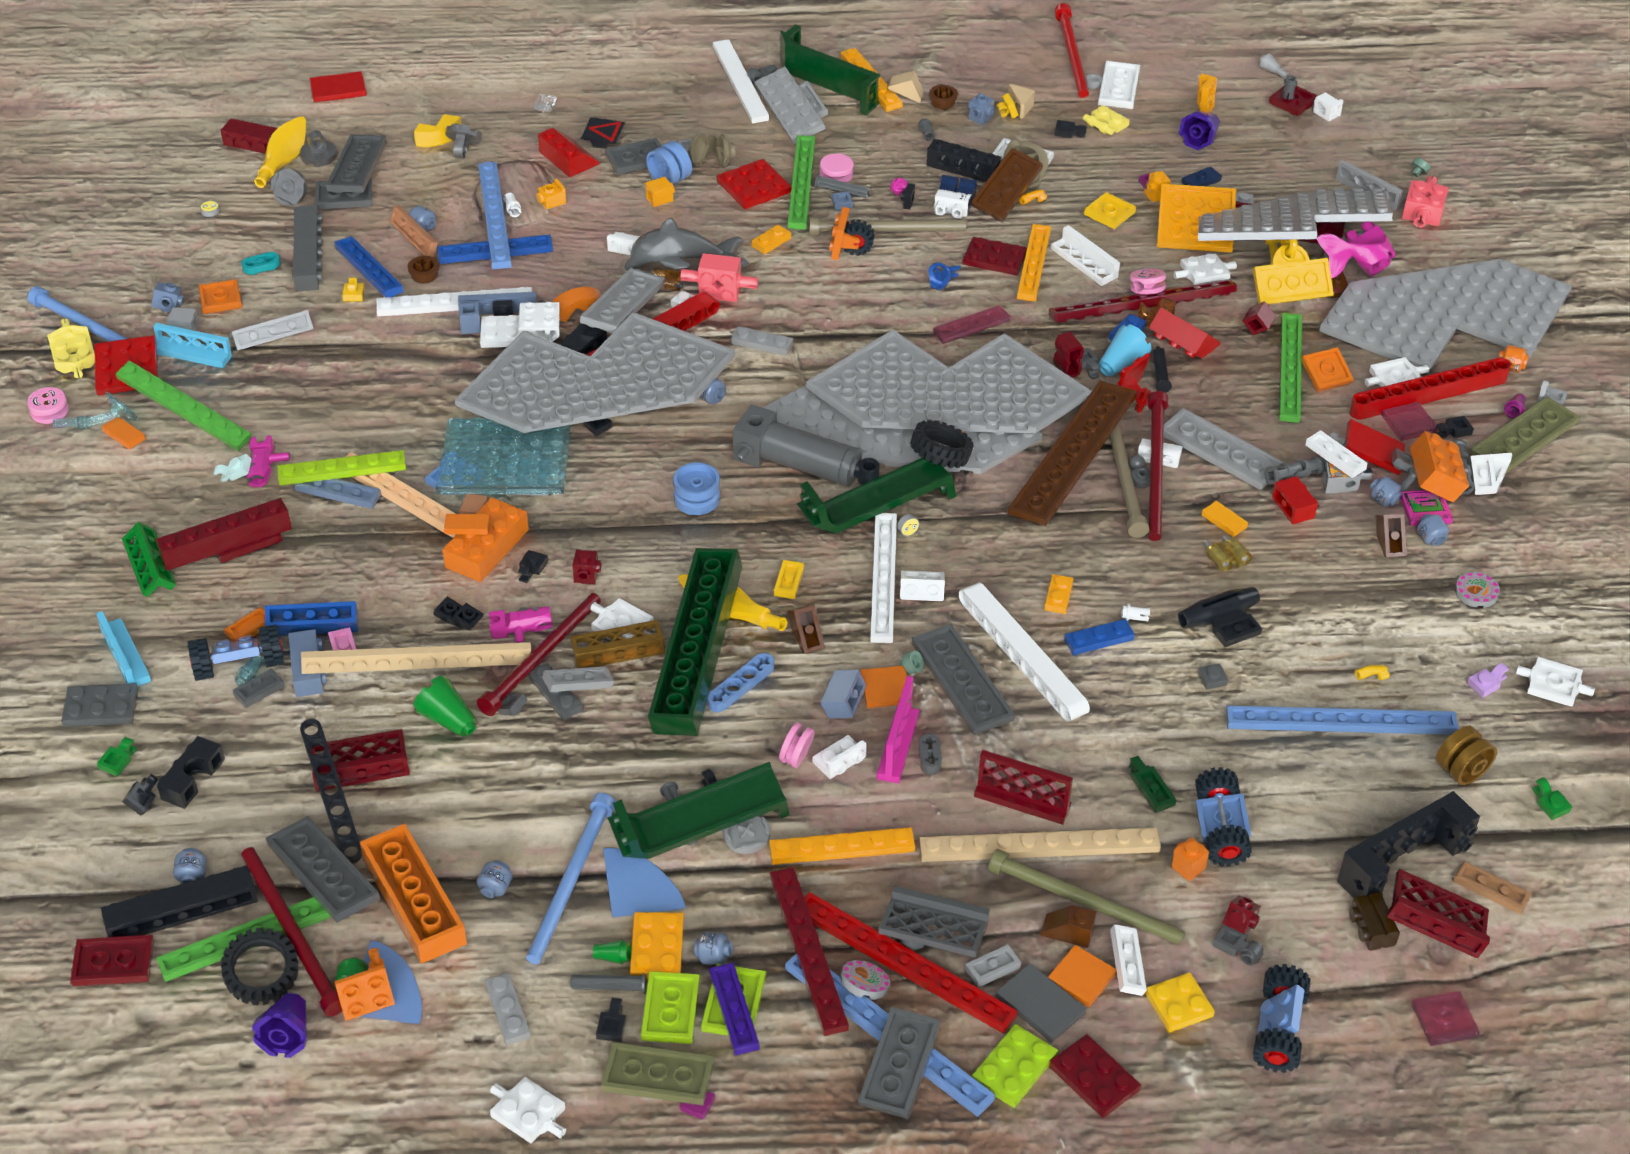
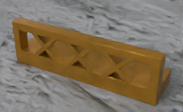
M658 620L570 636L576 668L599 667L665 654L664 637ZM653 628L656 633L649 635L643 633L645 630ZM627 633L634 635L629 639L622 637L623 634ZM608 637L612 639L608 643L600 642L602 638ZM580 642L590 643L589 646L578 648L577 645Z

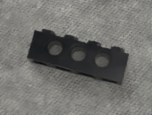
M934 139L927 148L928 167L983 182L989 179L1002 159L1001 156L945 142L941 139Z

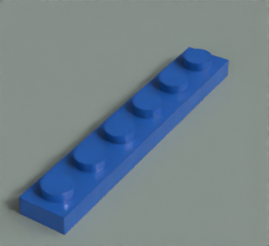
M550 234L508 239L510 256L553 252ZM489 241L437 246L439 264L491 259Z
M352 236L335 241V248L385 298L394 297L396 294L403 292V285Z

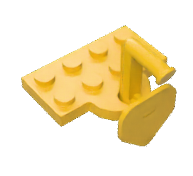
M1300 239L1265 240V244L1269 245L1271 265L1253 268L1258 304L1263 301L1271 305L1334 296L1328 258L1310 260L1307 252L1298 246L1297 240Z

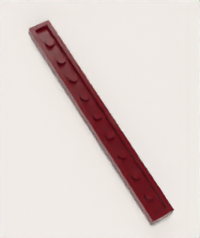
M1230 279L1165 289L1156 294H1134L1049 308V316L1054 321L1063 323L1067 319L1081 320L1085 319V316L1091 315L1100 317L1104 313L1118 314L1122 310L1136 311L1140 307L1154 308L1158 307V304H1176V301L1191 302L1195 298L1209 299L1213 295L1227 296L1231 292H1237V284Z

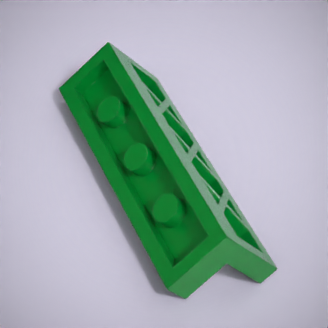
M137 522L122 538L142 594L149 597L158 586L172 590L176 586V582L171 570H166L160 558L156 542L158 536L155 529ZM135 537L134 544H132L131 540ZM141 549L139 558H137L138 551ZM144 563H146L145 570L142 572ZM152 577L153 581L148 585L149 578Z

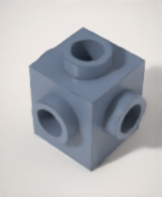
M980 93L972 98L968 104L969 119L984 125L993 117L995 111L994 99Z
M158 282L154 289L151 307L161 309L163 312H171L173 307H181L184 295H180L182 287H178L173 283Z

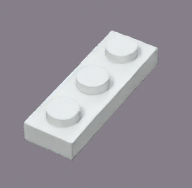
M1321 430L1306 440L1305 445L1351 478L1367 468V462Z
M1114 924L1110 929L1119 990L1120 992L1143 996L1147 989L1137 929Z

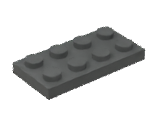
M891 1007L858 1100L860 1106L909 1119L941 1026L939 1019Z

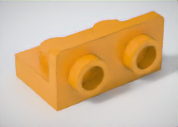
M1200 74L1197 105L1200 111L1211 112L1213 110L1217 77Z

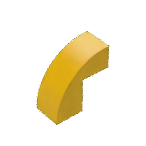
M443 114L436 126L419 123L414 130L416 146L432 147L452 141L445 134L447 126L451 128V124H461V117Z

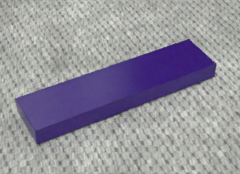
M734 963L709 968L711 981L734 1055L760 1050V1044Z

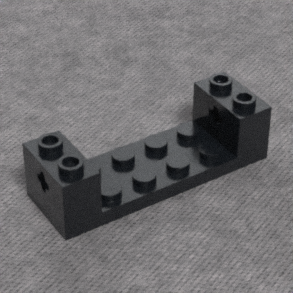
M1452 791L1345 851L1337 882L1353 898L1363 895L1369 896V894L1380 893L1383 896L1384 886L1387 883L1390 869L1387 863L1395 862L1399 856L1411 853L1417 846L1422 843H1428L1433 838L1452 856L1461 851L1466 852L1473 845L1472 840L1478 829L1477 825L1480 815Z

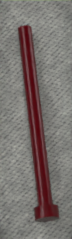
M1154 391L1148 395V408L1152 410L1149 539L1159 541L1162 535L1164 410L1168 408V395L1162 391Z
M591 593L492 692H484L477 699V706L480 711L487 716H494L502 708L501 701L592 612L590 608L594 602L600 604V597L595 593Z
M253 847L246 848L241 853V856L321 996L320 1007L328 1017L340 1014L342 1008L337 990L331 984L256 850Z

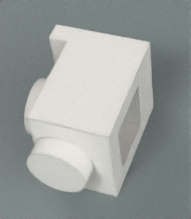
M1323 93L1316 97L1313 113L1327 121H1331L1341 115L1343 100H1337L1329 94Z

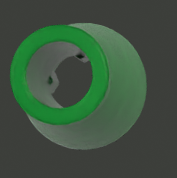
M622 939L603 944H594L593 958L623 965L624 962H629L631 958L630 942H625Z

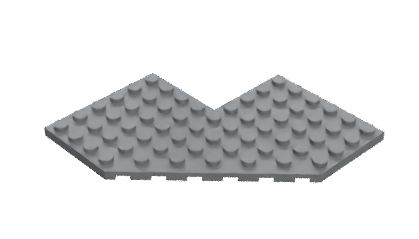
M1375 187L1363 191V188H1353L1352 191H1345L1344 188L1326 191V189L1319 188L1315 189V191L1301 192L1293 196L1278 197L1275 200L1260 201V203L1253 205H1242L1235 209H1224L1217 213L1203 214V216H1199L1198 241L1317 239L1316 222L1392 221L1393 213L1386 191L1382 190V188Z
M1501 259L1353 281L1349 283L1322 322L1319 331L1391 360L1406 357L1416 367L1427 365L1429 373L1457 329L1505 348L1508 345L1524 348L1526 354H1529L1528 357H1532L1569 295L1572 286Z
M634 312L627 317L591 356L522 331L455 399V406L517 431L528 433L694 403L735 357V350Z
M891 330L806 381L807 389L861 428L915 430L919 422L931 420L933 423L934 421H939L940 424L942 422L947 423V426L952 425L955 426L954 429L959 428L962 431L1036 434L1085 402L1092 392L1005 333L948 368L908 339Z
M806 385L762 407L777 412L778 423L861 449L862 459L874 458L879 463L885 464V466L902 467V465H907L921 458L919 453L914 452L910 444L914 429L861 428L807 389ZM963 431L974 443L967 464L963 467L960 466V468H949L947 465L944 468L952 472L967 470L973 471L976 474H982L1042 440L1043 434L1040 432L1032 434ZM934 441V442L939 443V444H941V445H943V446H947V445H945V444H943V443H941V442Z

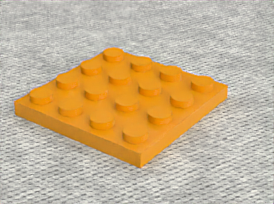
M1162 184L1157 248L1232 253L1233 240L1198 241L1199 216H1203V214L1217 213L1224 209H1235L1236 189Z

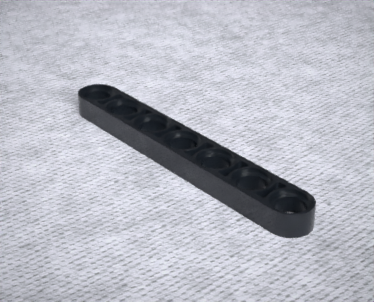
M307 719L301 724L300 731L338 849L343 854L348 847L358 849L357 854L349 857L344 854L354 864L362 857L360 841L322 726L316 719ZM309 726L318 728L314 735H307L305 733L306 728ZM315 746L324 747V752L320 755L313 754L311 750ZM326 765L331 768V771L326 775L318 773V769L321 766ZM328 786L338 788L337 792L333 795H327L324 790ZM335 806H342L344 812L340 815H333L331 809ZM342 826L351 828V832L346 836H341L337 833L338 829Z

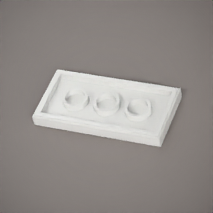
M1106 61L1098 105L1133 109L1140 65Z

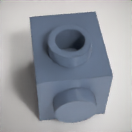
M478 302L458 304L461 334L481 333Z

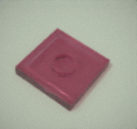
M1419 402L1382 411V417L1400 441L1420 437L1424 431L1433 434L1438 430L1434 421Z
M1460 991L1412 1000L1411 1006L1430 1046L1479 1037L1480 1031Z

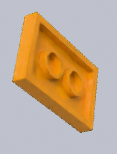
M634 912L630 976H643V973H646L648 979L649 971L681 973L684 913Z

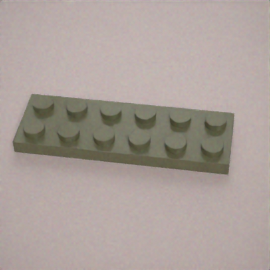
M1547 396L1473 447L1470 455L1512 453V460L1506 471L1508 473L1579 422L1580 416Z

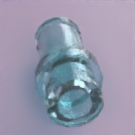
M259 655L250 657L247 663L239 668L238 675L235 677L237 685L240 686L256 677V672L264 662Z

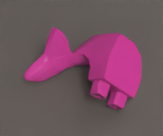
M1365 221L1361 225L1364 231L1362 235L1359 236L1355 230L1346 233L1348 242L1329 233L1317 236L1318 243L1329 255L1331 278L1338 276L1342 272L1350 257L1354 258L1358 266L1369 277H1373L1390 265L1392 257H1396L1395 251L1388 237L1378 225L1375 226L1371 221Z

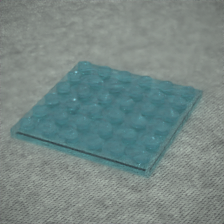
M448 419L436 493L564 494L571 425L523 433L490 419Z

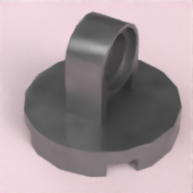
M451 124V128L447 126L445 132L449 139L455 141L454 157L465 158L468 145L481 143L482 133L477 129L475 132L470 131V127L466 125Z
M320 131L309 133L307 137L308 143L303 145L300 150L302 162L306 165L308 163L314 164V167L329 165L333 162V158L337 157L336 146L332 142L325 140ZM315 137H321L320 140L312 141Z
M292 168L276 172L271 180V190H273L276 196L274 198L279 203L287 206L296 205L303 201L307 194V183L303 174Z

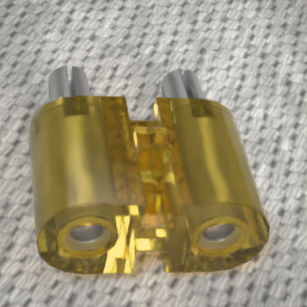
M1228 535L1222 537L1225 545L1221 542L1212 544L1209 540L1203 542L1207 549L1206 555L1221 571L1231 570L1233 565L1237 568L1245 566L1252 559L1251 553L1237 539H1231Z

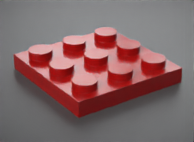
M764 159L717 175V182L744 210L789 194L792 190V186Z
M155 335L94 344L95 388L98 396L135 390L116 377V373L128 361L158 377L157 340Z

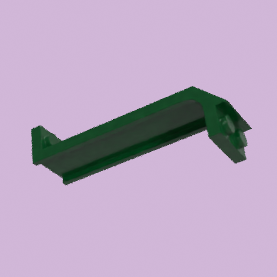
M795 24L786 32L780 30V61L782 66L786 67L792 76L860 101V114L865 116L879 105L878 79L880 74L801 45V26Z
M923 457L824 502L809 482L806 481L800 484L802 491L799 494L801 502L797 503V505L813 527L837 534L938 488L941 494L944 493L949 500L957 496L952 474L948 473L941 464H933V461L925 460L926 457Z
M767 762L638 813H627L621 799L613 802L616 812L611 813L612 816L607 818L623 857L650 859L772 810L773 812L778 811L781 819L790 814L787 800L773 772L770 762Z

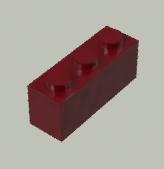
M230 118L221 129L223 145L266 154L268 141L278 128Z

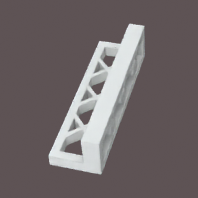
M1069 225L1063 228L1062 239L1051 244L1050 249L1099 285L1103 286L1118 278L1120 262ZM1065 245L1069 249H1062L1060 247ZM1071 255L1080 256L1081 258H1074ZM1085 265H1092L1095 268L1086 267ZM1097 274H1105L1106 277L1101 278Z

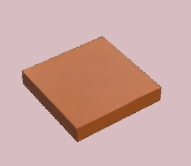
M237 279L198 285L203 314L242 308Z
M1338 347L1303 355L1301 358L1317 392L1351 384L1354 381Z
M904 666L860 670L867 685L864 691L867 708L896 706L899 704L907 678Z
M1074 945L1048 978L1074 999L1090 1008L1116 976L1117 971L1114 967Z

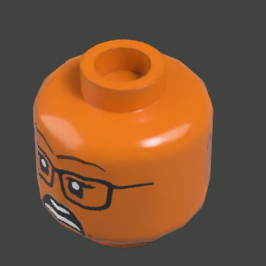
M1508 345L1504 351L1500 350L1498 358L1509 360L1511 363L1510 371L1519 373L1521 369L1525 370L1529 354H1526L1524 348Z

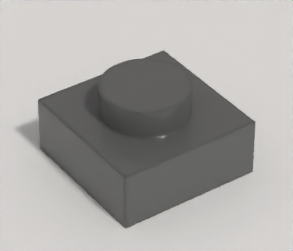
M1220 663L1199 667L1198 675L1206 690L1227 686L1228 678Z
M510 692L501 701L502 708L498 712L500 715L515 716L522 710V706L528 699L523 693Z

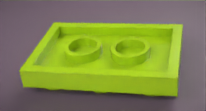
M735 966L755 1027L766 980V971ZM712 984L701 1024V1032L728 1036Z
M649 971L641 1041L693 1044L700 974Z
M1015 1024L975 1071L972 1078L995 1094V1097L1015 1109L1049 1067L1050 1060L1058 1055V1050Z

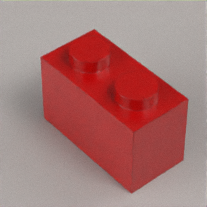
M1297 476L1275 482L1272 498L1291 524L1315 518L1318 502Z

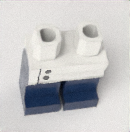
M942 175L939 189L935 195L934 211L936 215L947 213L952 214L954 218L961 219L962 216L967 217L971 201L976 196L977 180L960 178L958 187V177Z

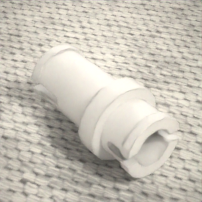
M513 193L505 194L506 197L503 199L506 203L507 212L512 217H518L519 213H521L520 203L516 200Z

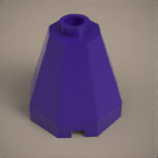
M1196 111L1182 118L1179 134L1183 136V142L1186 146L1199 151L1214 142L1220 120L1216 114L1211 112Z
M287 993L255 1019L252 1026L253 1031H255L254 1043L270 1056H277L278 1053L285 1054L284 1057L291 1058L303 1050L307 1044L306 1000L299 994Z

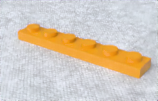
M856 48L840 52V58L843 61L877 73ZM880 76L878 79L879 104L886 112L902 108L901 99L888 89V84Z
M1032 225L1017 299L1025 301H1036L1051 226Z
M912 827L769 840L772 865L915 852Z

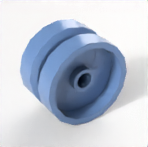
M676 141L665 143L660 148L658 147L649 152L646 157L648 171L654 180L665 176L674 185L691 175L692 163L683 146Z
M698 462L685 464L678 468L673 478L676 507L689 515H703L715 510L720 502V476L718 471L711 465Z

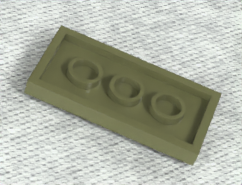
M613 1042L602 1079L601 1090L603 1092L704 1106L715 1063L714 1056Z

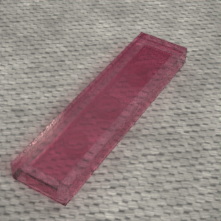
M999 305L934 327L933 334L942 344L1009 322L1010 315Z

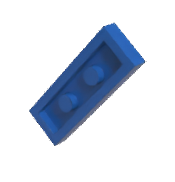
M1123 619L1065 634L1064 641L1072 655H1077L1132 641L1135 634L1127 620Z

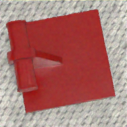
M1146 353L1141 358H1136L1130 367L1126 366L1123 368L1119 375L1121 378L1116 384L1137 391L1135 399L1137 404L1134 410H1137L1138 413H1141L1144 406L1148 404V395L1150 394L1148 388L1141 389L1138 384L1150 358L1149 353Z

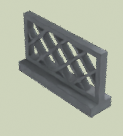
M894 886L892 898L880 924L878 934L976 957L982 937L987 930L990 909ZM911 918L915 922L906 925L903 920ZM897 923L899 928L895 929L887 927V925ZM935 924L939 928L930 931L927 926ZM921 929L923 934H915L912 931ZM959 930L963 935L955 937L951 932ZM945 935L948 939L940 940L936 937ZM969 941L973 947L964 946L961 943Z

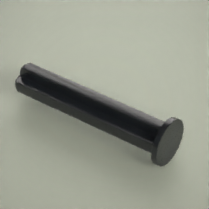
M1157 346L1153 350L1157 379L1156 390L1166 393L1171 390L1172 384L1168 377L1165 350Z

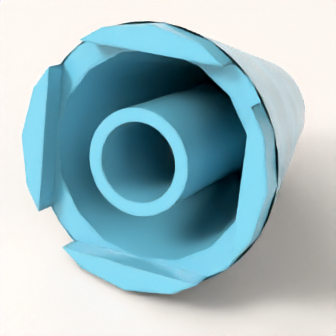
M1131 324L1128 326L1122 325L1099 361L1100 372L1105 376L1112 377L1121 372L1126 366H1131L1136 358H1141L1146 353L1150 354L1151 344L1150 342L1147 344L1145 341L1147 336L1139 328Z

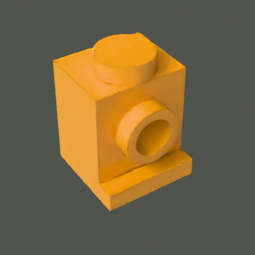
M1163 171L1149 174L1147 189H1144V193L1152 203L1160 201L1161 185L1171 184V180Z
M554 179V183L537 188V201L546 210L566 203L565 187L558 179Z

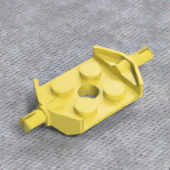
M65 318L66 323L64 319L61 320V328L47 335L55 368L64 374L74 372L75 378H79V373L81 378L83 376L82 370L91 368L95 363V354L88 327L70 325L69 319Z

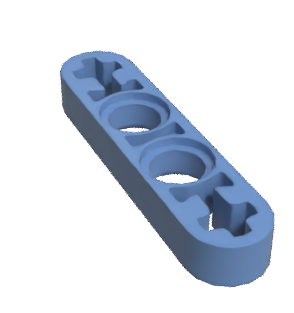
M768 653L758 654L718 685L708 695V708L713 712H722L774 671L773 656ZM745 674H752L754 678L746 679L743 676ZM736 686L739 689L737 691H730L728 687Z

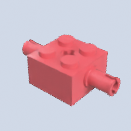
M1428 176L1425 182L1412 180L1402 219L1414 221L1416 227L1421 223L1420 228L1426 224L1439 226L1449 187L1437 184V178L1434 176L1432 181L1431 176Z
M703 253L698 271L683 268L681 270V281L697 282L699 284V293L707 292L716 300L737 302L741 287L756 290L758 288V277L742 276L740 257Z

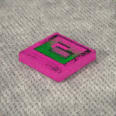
M1427 490L1402 492L1400 500L1410 526H1418L1419 520L1426 514L1440 515L1446 524H1452L1453 517L1446 499Z

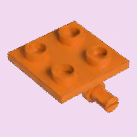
M377 948L368 950L370 961L367 971L334 981L345 1021L395 1005L384 960L380 958Z

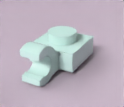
M247 454L235 457L230 461L229 466L217 465L213 474L221 473L222 482L228 479L236 480L249 473L252 458Z

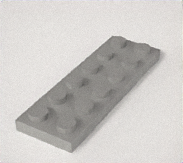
M786 67L778 69L754 82L756 88L793 144L797 143V135L812 136L826 129L824 123Z
M630 268L580 316V323L613 333L632 312L637 313L665 285V277Z
M1184 408L1164 424L1163 437L1179 446H1183L1188 451L1260 490L1268 484L1265 479V469L1270 466L1278 467L1284 463Z

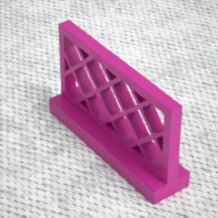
M907 676L877 771L878 780L900 784L920 712L919 709L912 708L914 677Z

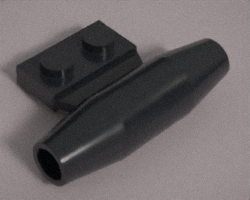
M1255 587L1228 590L1202 599L1178 613L1179 624L1184 629L1212 624L1213 634L1224 647L1261 635L1263 628L1251 614L1244 612L1259 603V592Z

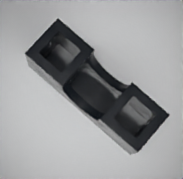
M197 736L186 747V750L179 759L174 761L169 771L159 779L157 787L161 800L185 809L198 793L195 778L192 775L205 773L212 776L225 760L222 745Z

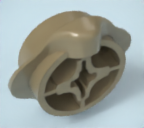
M1017 139L1011 140L1004 151L1002 160L1013 148L1043 163L1042 170L1027 188L1029 190L1038 189L1048 168L1047 153L1037 145Z

